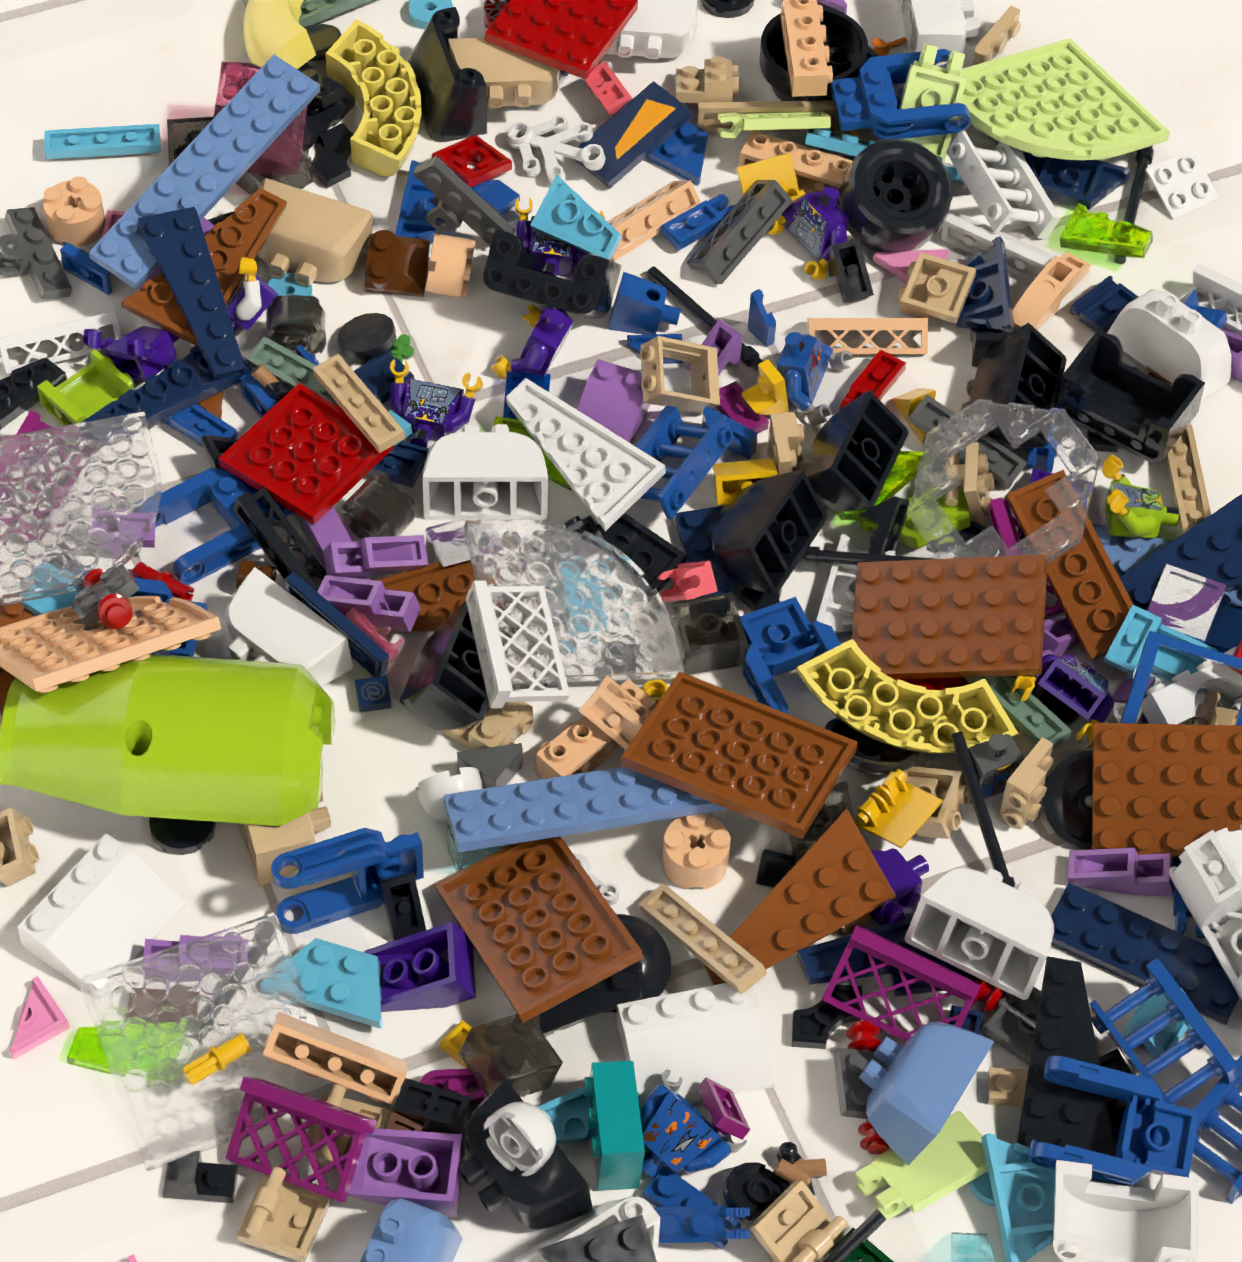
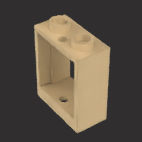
M657 336L640 345L643 403L664 407L667 405L675 406L679 410L703 414V409L706 406L713 409L720 405L717 348ZM663 357L690 362L691 395L665 390Z

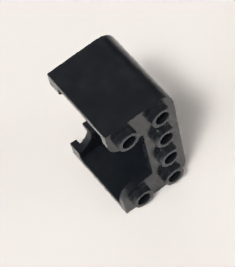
M495 229L483 273L484 283L489 289L510 297L554 309H561L565 312L591 319H600L608 314L622 265L606 258L588 255L578 262L573 281L531 270L534 257L524 250L523 238Z
M1098 329L1062 375L1057 409L1064 418L1146 461L1160 463L1197 415L1205 382L1191 374H1180L1174 380L1171 387L1164 381L1157 380L1138 368L1122 362L1123 347L1120 340L1116 336Z

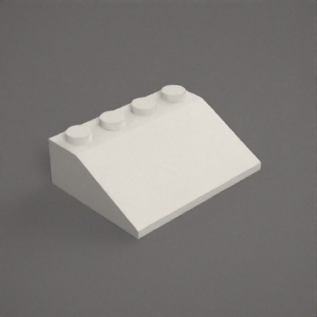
M106 833L17 926L22 948L100 1000L141 956L145 939H156L187 906V901L134 851Z
M728 983L617 1004L616 1025L626 1061H634L638 1101L642 1108L644 1101L654 1088L660 1084L663 1072L668 1069L671 1070L669 1077L666 1079L669 1083L675 1084L682 1077L678 1093L690 1104L703 1102L698 1086L705 1077L732 1090L734 1095L775 1087L760 1008L753 986L742 995Z

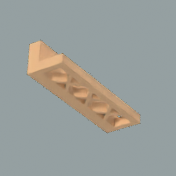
M691 180L672 181L607 221L622 236L611 258L612 261L617 260L659 234L663 224L701 203Z
M806 318V330H808L809 335L815 337V330H827L835 338L829 346L833 348L839 342L844 347L833 348L834 353L849 351L851 354H877L880 350H883L889 354H928V318ZM832 330L844 331L839 336H837ZM850 330H857L865 338L857 348H849L841 340ZM862 330L874 331L869 336H867ZM879 330H886L894 338L886 348H879L871 340ZM892 330L903 331L897 336ZM909 330H921V348H908L901 338ZM869 342L874 348L862 347ZM898 342L903 348L892 347Z
M607 675L579 710L580 713L624 749L628 748L651 714L649 709Z

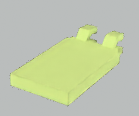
M923 43L919 61L914 60V64H910L899 109L961 103L967 78L963 77L964 73L961 72L965 54L950 50L946 68L934 66L938 47ZM955 116V117H953V118H951V119H949V120H952V121H953V120H956L957 116ZM952 133L903 140H909L922 145L933 152L934 155L942 157V162H945L946 151L949 147Z
M825 111L738 114L736 112L718 113L720 123L732 122V126L729 129L718 128V134L721 138H736L741 130L831 128L830 116Z
M958 1110L948 1117L938 1135L909 1166L890 1148L874 1157L871 1164L855 1173L859 1181L856 1183V1188L866 1197L882 1189L887 1184L890 1188L875 1196L876 1202L879 1204L876 1209L886 1219L903 1212L907 1207L914 1214L988 1172L981 1139L982 1134Z

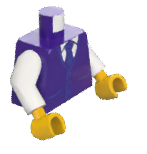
M241 258L239 274H245L226 306L234 333L239 329L248 331L279 294L256 276L257 264L251 258Z

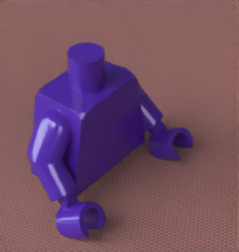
M142 326L118 340L104 337L101 340L102 331L85 329L83 343L94 349L101 348V351L111 358L115 367L122 373L129 374L132 379L145 381L151 375L158 374L170 362L176 359L177 352L173 343L180 338L164 329Z
M894 848L886 851L871 850L896 898L885 901L884 905L869 912V914L879 926L889 924L891 927H894L897 921L914 916L921 899L923 882L920 877L929 872V865L920 854L906 861L901 853Z

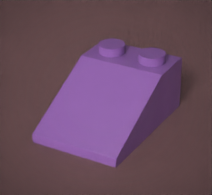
M597 359L586 382L577 410L632 444L651 405L643 403V390L641 388L642 372Z
M374 1128L373 1134H366L348 1196L385 1206L391 1200L403 1198L438 1211L445 1216L457 1217L462 1185L459 1167L465 1162L466 1155L462 1134Z

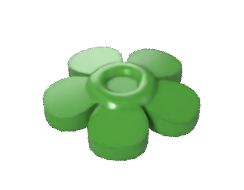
M401 334L398 337V341L396 338L395 343L389 349L394 358L397 357L402 363L403 357L409 359L414 355V348L409 346L411 339L406 334Z

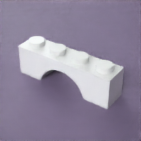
M1237 647L1228 650L1225 654L1233 656ZM1207 660L1196 667L1198 671L1193 674L1186 670L1171 679L1172 684L1165 687L1164 683L1161 682L1146 691L1148 696L1142 701L1140 708L1149 724H1185L1196 716L1195 697L1199 689L1210 688L1218 690L1233 701L1242 697V675L1228 666Z

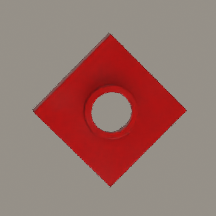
M477 135L432 153L431 157L432 159L437 156L470 188L512 170L513 162ZM473 164L475 168H467V165Z

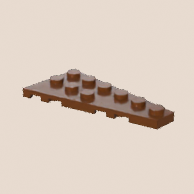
M262 188L235 208L234 212L224 221L218 222L213 226L211 231L205 235L226 306L245 274H239L241 258L245 257L255 260L287 206V201ZM161 272L152 280L149 279L141 285V289L131 297L128 296L121 302L122 308L198 347L197 340L192 335L186 323V318L180 306L177 305L173 292L167 280H164Z
M483 557L445 567L438 561L428 564L424 568L409 570L375 580L382 581L386 590L413 592L421 610L411 631H436L464 601L466 602L465 598L473 581L486 580L488 587L496 586ZM492 597L493 604L505 611L506 607L502 598ZM348 618L364 633L399 632L371 626ZM503 621L498 625L500 629L512 628Z
M848 809L838 817L730 936L732 940L762 963L765 970L794 955L798 950L812 945L884 905L885 901L896 898L893 889ZM705 964L703 965L713 985L726 983Z

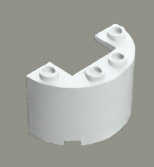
M1056 1160L1053 1248L1056 1255L1062 1261H1196L1198 1258V1179L1162 1174L1155 1190L1090 1181L1092 1178L1091 1164Z

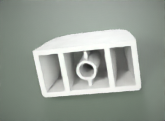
M637 0V11L605 54L627 58L631 56H644L647 59H658L659 57L675 58L684 54L691 46L696 32L699 0Z
M896 0L909 53L921 52L923 43L936 46L938 50L946 49L963 53L965 39L978 36V19H965L973 17V0ZM940 62L935 66L945 65L947 62Z
M1155 289L1149 290L1128 303L1108 331V334H1112L1120 340L1124 352L1145 367L1148 366L1171 382L1172 385L1180 374H1191L1205 382L1201 401L1230 382L1231 352L1225 333L1203 318L1196 310H1192L1180 302L1179 298L1172 293Z
M465 424L462 432L440 438L431 446L424 466V518L426 520H545L548 517V475L544 456L539 445L527 436L509 432L506 424H495L492 427V432H479V427L475 424Z
M254 567L234 593L225 610L227 628L233 640L228 647L230 656L234 660H246L251 656L255 659L254 661L302 664L320 686L353 669L347 637Z
M965 868L945 872L921 896L904 938L906 943L1022 1000L1028 999L1048 956L1054 935V923L1048 910L1031 896V887L1019 883L1015 884L1013 888L1003 883L1001 873L992 868L987 869L984 873Z

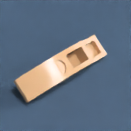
M1067 251L1061 257L1055 256L1038 274L1013 308L1014 328L1017 330L1029 322L1038 330L1059 309L1061 300L1089 273L1091 264Z

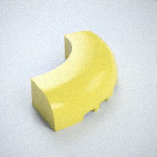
M248 0L243 18V36L249 60L255 67L256 72L273 54L296 69H299L316 56L306 29L299 24V17L302 13L300 7L303 1L308 0Z
M356 19L325 53L327 76L345 87L355 98L363 113L361 123L350 139L352 163L384 177L393 176L407 160L418 134L421 119L420 89L418 88L412 67L408 61L405 62L400 56L399 49L388 44L383 39L381 33Z
M853 639L796 668V672L807 688L833 715L854 730L892 747L921 753L955 754L950 735L956 732H963L968 749L971 746L988 741L994 734H1010L1012 737L1018 734L985 678L972 684L945 688V690H927L926 687L913 685L899 679L896 681L882 673L881 668L875 665L861 651Z

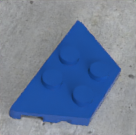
M686 122L650 153L646 159L686 180H691L692 183L698 186L701 182L708 132Z
M411 160L395 235L430 240V243L434 240V234L455 237L457 229L440 233L426 221L427 213L437 207L432 204L435 194L413 175L416 166L420 163ZM437 218L439 222L445 223L443 219Z

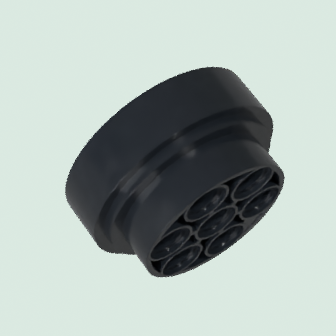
M822 6L823 22L820 23L826 26V42L823 43L824 46H829V63H827V66H832L833 80L859 77L860 68L867 61L868 41L865 32L850 16L836 9ZM780 13L773 17L762 32L759 65L764 78L771 85L775 95L781 101L833 100L830 89L831 83L827 85L826 95L792 97Z

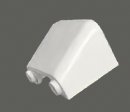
M640 1197L608 1201L521 1254L512 1262H548L539 1252V1248L638 1215H643L656 1256L658 1255L660 1216L648 1201Z

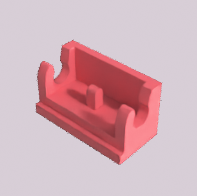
M605 61L598 64L586 80L583 79L589 90L595 95L606 112L610 114V118L632 100L631 95Z
M710 561L677 564L678 568L664 571L657 577L658 580L670 578L673 582L671 589H665L658 593L660 602L690 600L718 591Z

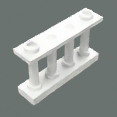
M960 131L946 153L994 233H999L1008 220L1028 222L1037 238L1046 239L1061 220V217L1020 150L1002 142L994 150L975 148L967 133ZM984 161H990L994 168H987ZM996 181H1003L1006 188H999ZM1008 201H1015L1019 209L1012 208Z

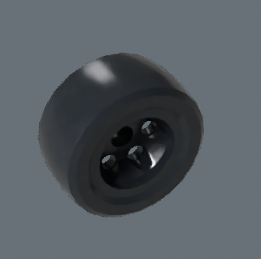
M903 139L880 140L862 150L845 172L839 190V205L848 213V232L855 239L859 238L860 243L867 248L877 252L898 253L913 251L921 248L932 239L944 223L952 201V183L943 163L933 152L922 145ZM882 176L889 177L891 182H883ZM908 181L911 183L912 187L906 188L903 186L902 182ZM910 200H917L920 205L914 207Z

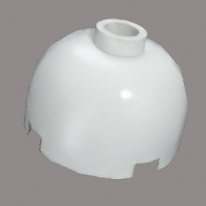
M474 767L459 768L461 773L459 775H450L449 770L420 781L418 783L419 787H415L423 811L437 821L449 822L444 805V795L483 789L478 769Z
M520 1101L507 1104L489 1116L484 1124V1130L489 1127L490 1137L486 1139V1142L495 1158L510 1171H513L515 1166L521 1171H525L522 1176L536 1173L544 1166L554 1151L556 1134L551 1119L545 1111L530 1103Z

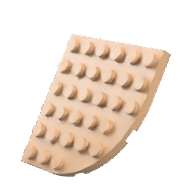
M160 596L129 597L127 600L132 608V618L121 629H110L101 620L87 629L78 617L75 609L73 610L72 606L0 627V667L36 692L45 693L57 689L58 684L69 680L70 682L83 681L89 678L90 673L99 670L103 672L115 670L120 667L122 662L145 660L151 656L152 652L161 649L163 651L177 649L181 646L182 642L187 640L197 641L209 638L211 632L221 629L218 616L190 601L180 598H171L169 603L161 602Z

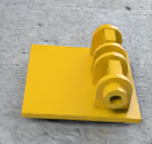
M791 153L736 167L743 196L756 180H776L793 201L805 194L804 190L799 191Z
M897 769L895 772L890 771L888 777L882 783L883 786L878 785L875 788L877 793L872 792L869 795V799L857 808L858 813L855 816L854 822L858 827L902 849L943 801L905 782L906 774Z

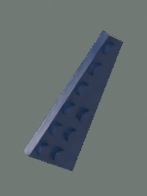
M1242 494L1120 577L1133 605L1146 611L1149 610L1165 570L1225 590V592L1242 587Z

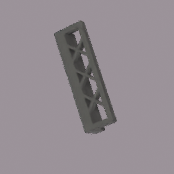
M756 180L686 263L691 269H704L715 284H723L793 200L776 180Z

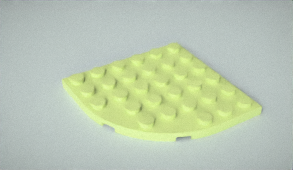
M1071 38L961 70L964 73L963 77L967 78L961 103L968 107L971 123L975 128L1006 145L1032 153L1036 157L1065 160H1106L1168 141L1170 131Z

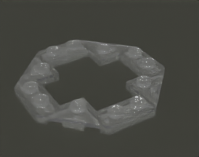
M978 399L927 433L924 442L925 450L922 462H919L914 482L915 490L912 501L909 502L907 515L937 559L1045 554L1048 564L1081 542L1100 459L1064 409L1051 408V410L1035 408L1034 405L1010 402L1009 405L993 403L992 400ZM997 426L1014 449L1041 432L1070 472L1069 475L1045 490L1047 496L1060 512V515L1010 548L1006 546L992 525L965 542L936 501L962 484L946 460Z

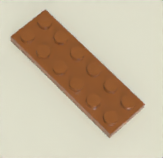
M1060 470L1008 493L1006 500L1034 554L1046 555L1047 580L1089 662H1092L1107 654L1133 603L1064 470Z

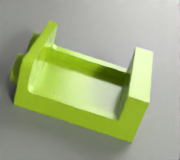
M96 349L90 352L91 363L58 386L54 387L47 380L37 386L40 405L72 435L78 431L80 432L79 423L109 403L116 401L130 389L134 390L135 383L131 376L118 370L110 357L107 355L103 356Z

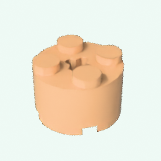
M74 177L72 180L63 181L44 191L43 206L47 230L55 242L62 244L63 241L71 243L75 247H81L93 243L101 236L105 223L102 196L100 191L94 185L88 183L86 178Z
M434 234L425 291L466 298L476 240Z
M705 813L675 819L667 827L664 834L662 860L667 877L675 885L691 890V887H702L703 890L717 885L724 878L729 862L731 837L726 827L719 820Z

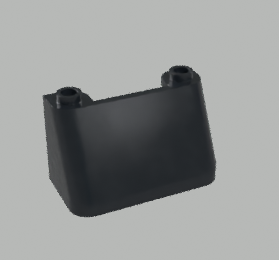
M456 7L442 9L433 14L407 60L414 71L416 82L420 89L423 122L428 135L436 142H449L473 135L487 134V93L483 75L478 70L472 68L456 70L448 49V39L458 38L460 17Z

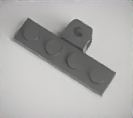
M437 156L416 166L413 175L435 194L432 204L437 207L431 209L425 219L438 232H450L459 228L462 221H464L490 246L495 229L514 235L515 229ZM437 218L443 219L445 223L439 222Z
M35 208L7 209L5 220L12 234L0 237V275L22 276L27 275L29 270L42 300L70 297L72 287ZM10 262L13 264V266L9 267L4 265L3 263Z
M927 394L909 417L908 421L943 444L932 469L933 473L942 479L944 476L943 466L947 467L949 451H958L960 453V464H965L966 443L979 442L982 454H987L989 469L987 473H992L994 480L1007 489L1011 487L1027 464L1025 460Z

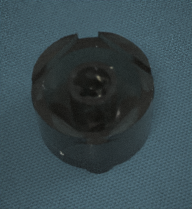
M301 295L276 296L266 312V338L295 354L296 347L299 345L308 353L316 355L320 352L321 354L326 346V315L319 299L315 296Z
M378 473L375 477L368 478L343 504L342 514L344 518L347 515L352 521L349 527L361 540L365 537L400 536L414 521L413 507L416 503L410 494L401 492L391 483L387 476Z

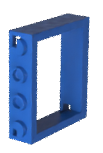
M1149 631L1120 723L1136 724L1159 646L1241 671L1242 659ZM1242 702L1235 725L1242 726Z

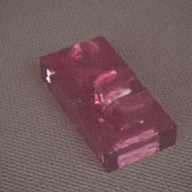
M353 607L345 617L389 654V666L398 655V650L404 640L400 638L396 643L388 642L386 636L391 631V628L386 627L379 634L370 618L363 613H359Z

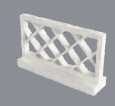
M486 580L473 581L465 599L490 708H503L505 702L568 700L570 694L544 586L488 587ZM536 596L538 608L534 611L520 600L523 597ZM492 597H501L510 605L503 611L493 604ZM514 607L529 617L523 625L508 615ZM502 621L517 631L511 639L499 631L498 625ZM532 621L544 628L545 634L542 638L527 628ZM520 635H523L535 644L530 652L515 643V640ZM538 648L550 655L551 662L548 666L533 656ZM508 649L523 658L518 666H515L505 658V652ZM527 662L542 672L536 680L521 670ZM546 675L557 683L558 690H548L540 684V681ZM516 676L530 687L527 691H513L511 680Z

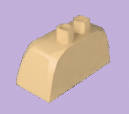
M485 37L448 39V49L456 70L472 68L478 70L483 75L486 83L487 107L490 109H499L503 106L524 108L530 105H543L556 96L561 70L485 41Z
M263 179L260 188L287 201L285 210L257 255L269 265L270 276L281 279L284 278L287 272L295 273V282L298 285L309 287L313 281L324 283L341 281L352 274L367 258L369 239L372 233L373 214L371 211L274 180Z
M321 793L320 802H323V793ZM326 806L316 808L282 826L242 824L260 887L273 882L271 867L277 856L315 844V832L331 827V819ZM285 866L280 870V874L285 877L298 869L294 866Z

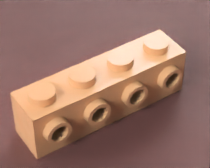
M782 0L780 16L792 97L826 95L827 85L833 81L832 66H827V63H829V46H824L823 43L826 42V26L820 23L823 22V7L817 4V0Z
M752 130L740 152L739 167L791 153L799 191L804 190L805 193L814 194L823 191L825 187H833L839 191L845 172L853 161Z
M630 679L620 685L651 712L653 711L656 701ZM583 715L576 722L567 724L561 730L560 735L551 742L547 741L539 747L536 752V772L544 779L592 772L622 746Z
M277 1012L263 1050V1055L275 1063L296 1067L309 1076L327 1079L334 1084L342 1085L346 1090L353 1089L366 1094L368 1098L380 1103L386 1102L394 1105L407 1074V1061L281 1012Z

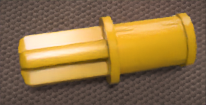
M240 1032L237 1036L216 1048L213 1046L209 1047L208 1053L183 1067V1074L191 1085H195L218 1070L224 1072L228 1064L246 1053H250L252 1051L245 1036Z

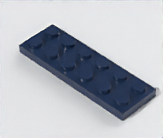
M1070 882L1068 883L1051 915L1054 923V935L1051 945L1140 986H1144L1147 983L1146 979L1150 977L1146 965L1158 958L1200 1014L1227 1025L1240 997L1210 946Z

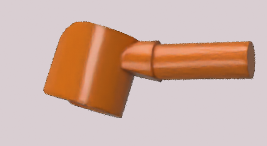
M877 37L872 41V45L875 46L872 50L880 56H885L893 48L906 44L907 39L902 37L886 43Z

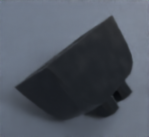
M1028 322L1000 340L984 355L977 367L975 379L967 383L966 390L970 399L962 404L961 414L975 428L1008 449L1047 446L1057 405L1061 378L1067 361L1065 355Z
M868 390L843 407L824 424L817 433L811 447L807 449L804 455L805 459L797 470L804 469L824 509L840 512L868 510L874 507L909 434L908 429Z
M804 469L771 476L748 486L736 497L732 505L723 506L720 511V522L710 525L706 535L712 544L715 556L728 578L744 587L777 595L827 521V513Z
M465 601L427 640L417 656L399 700L407 710L432 729L438 731L462 729L477 724L484 719L489 706ZM499 628V631H500V632H502L504 635H506L507 637H509V638L511 639V637H510L509 635H507L504 631H502V630ZM508 649V650L505 652V658H506V659H507V656H508V653H509L510 649Z
M505 1080L473 1111L465 1122L463 1138L470 1158L459 1167L460 1175L470 1187L486 1177L490 1185L478 1192V1197L487 1211L492 1212L506 1204L516 1218L531 1229L556 1226L589 1213L593 1210L589 1184L557 1143L551 1157L544 1166L529 1176H522L525 1171H521L516 1166L513 1171L506 1169L489 1149L486 1139L490 1137L489 1127L484 1130V1124L488 1117L507 1104L524 1102L509 1082Z

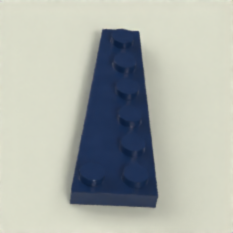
M194 346L190 349V354L180 361L178 359L173 360L167 365L168 369L157 376L155 374L145 379L144 385L136 390L130 389L116 401L109 403L79 423L80 433L95 451H98L239 383L240 377L251 372V367L243 360L245 366L244 373L214 379L199 347Z

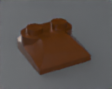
M379 230L371 233L365 269V291L424 297L430 240L396 236L389 230Z

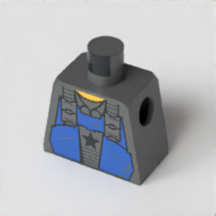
M994 734L988 741L969 748L984 799L1004 792L1007 780L1024 760L1022 753L1010 734Z

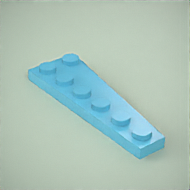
M831 128L807 129L805 144L852 156H857L870 144L878 142L870 140V143L861 141L859 137L849 134L831 133ZM936 156L942 162L943 158ZM942 162L949 173L950 179L964 182L953 164Z

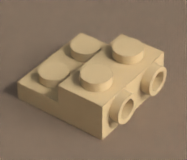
M716 56L711 59H704V69H698L694 66L676 68V99L681 103L732 102L733 94H738L739 89L738 65H732V60Z
M920 252L917 261L910 263L907 272V278H909L907 286L902 285L899 290L897 303H900V312L917 318H928V320L930 316L956 324L976 276V269Z
M795 412L771 414L767 449L768 459H774L778 475L796 471L797 462L802 461L800 443L804 442L803 425L797 424Z
M505 702L503 708H490L488 706L484 719L479 723L462 729L442 730V732L470 750L515 744V740L521 734H526L534 723L533 706L526 702Z
M1043 737L1006 782L999 817L1003 818L1008 825L1014 828L1022 829L1028 820L1035 821L1043 808L1040 801L1047 790L1045 784L1049 776L1046 774L1054 760L1051 757L1053 743Z
M916 766L904 770L903 772L907 776L904 780L905 782L943 801L917 831L918 836L949 839L951 831H957L960 827L961 814L959 811L962 804H969L971 799L962 771Z
M12 807L0 812V881L6 886L35 874L36 868L34 863L40 860L36 847L29 841L28 836L33 834L30 820L26 816H21Z

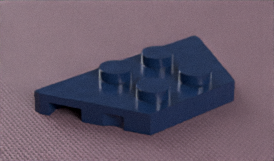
M1022 151L1024 159L1049 199L1088 210L1125 183L1130 176L1131 169L1099 160H1065L1036 157L1032 153Z
M999 236L992 240L994 243L993 247L982 255L977 252L964 264L965 266L975 268L976 276L958 321L955 324L957 328L1009 333L1015 331L1005 242Z

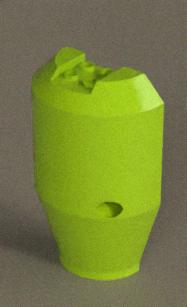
M151 654L145 660L122 662L119 668L112 671L103 672L99 670L90 673L89 678L83 681L70 682L69 680L60 683L57 689L45 693L36 692L18 678H15L7 694L1 723L0 785H13L120 815L282 826L319 807L323 788L322 750L323 744L332 745L336 726L335 706L330 696L302 664Z

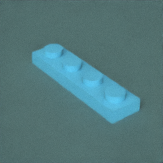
M160 124L44 130L45 158L59 159L161 153Z

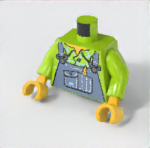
M1112 454L1104 461L1102 473L1105 477L1113 479L1110 482L1105 504L1109 535L1156 538L1161 524L1177 525L1179 508L1163 506L1159 491L1134 486L1125 474L1120 475L1118 472L1123 468V463L1117 456Z

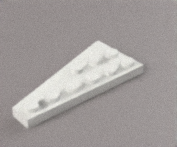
M527 378L506 396L509 408L604 531L617 521L666 473L664 464Z

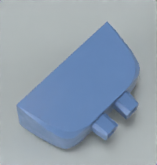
M929 1022L922 1025L903 1046L886 1037L877 1047L873 1055L885 1063L887 1068L885 1069L871 1059L858 1077L873 1089L867 1098L866 1114L878 1135L908 1166L938 1135L993 1045V1040L955 1025Z
M398 1198L389 1201L384 1208L360 1262H453L463 1237L447 1216L406 1199Z

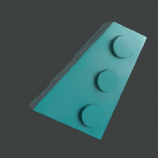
M634 1061L591 1063L590 1076L584 1077L585 1098H590L591 1107L587 1109L588 1127L593 1128L591 1155L592 1159H595L597 1191L639 1189L645 1149Z

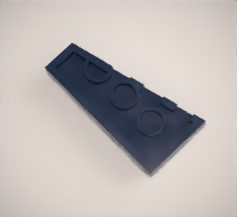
M723 506L679 512L675 515V524L683 552L687 554L686 563L711 562L718 591L696 597L701 619L732 615L733 581L726 576L706 535L710 525L720 522V511Z

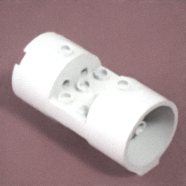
M1241 824V830L1229 832L1227 828L1216 832L1211 830L1184 847L1186 851L1179 856L1182 863L1178 867H1171L1169 876L1242 1001Z

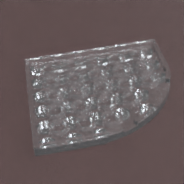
M145 412L0 437V606L80 590L83 588V580L88 572L98 568L107 570L112 566L117 568L120 564L125 565L141 549L156 523L157 512L161 502V473Z
M531 519L466 520L463 529L475 581L486 580L488 587L544 586L568 687L599 686L606 675L619 686L628 679L636 685H644L646 682L662 680L666 684H671L679 671L684 673L672 623L660 594L656 589L652 590L643 578L645 573L619 549L587 531L581 534L566 529V524ZM536 596L523 597L520 600L534 611L538 608ZM492 597L493 604L503 611L510 605L501 597ZM515 607L508 614L522 625L529 618ZM503 621L498 625L499 631L510 639L517 632ZM534 621L527 626L530 631L540 638L545 634L544 628ZM520 635L515 640V643L528 652L535 646L534 643L523 635ZM540 648L533 654V656L547 666L551 662L550 655ZM510 649L505 652V658L515 666H518L523 658ZM528 662L521 668L522 671L535 680L542 673ZM546 675L540 681V684L546 688H558L557 683ZM516 676L511 680L513 689H528L530 687Z
M275 912L79 978L82 993L146 1171L167 1165L168 1162L194 1151L204 1152L229 1142L245 1095L244 1091L239 1090L243 1076L264 1079L286 1088L289 1087L297 1070L296 1067L275 1063L263 1055L265 1041L277 1012L307 1022L304 989ZM240 1032L245 1036L252 1050L250 1053H246L228 1064L224 1072L218 1070L195 1085H191L187 1081L182 1070L184 1066L208 1053V1048L211 1046L216 1048L237 1036ZM254 1102L250 1114L254 1124L265 1115L262 1104Z

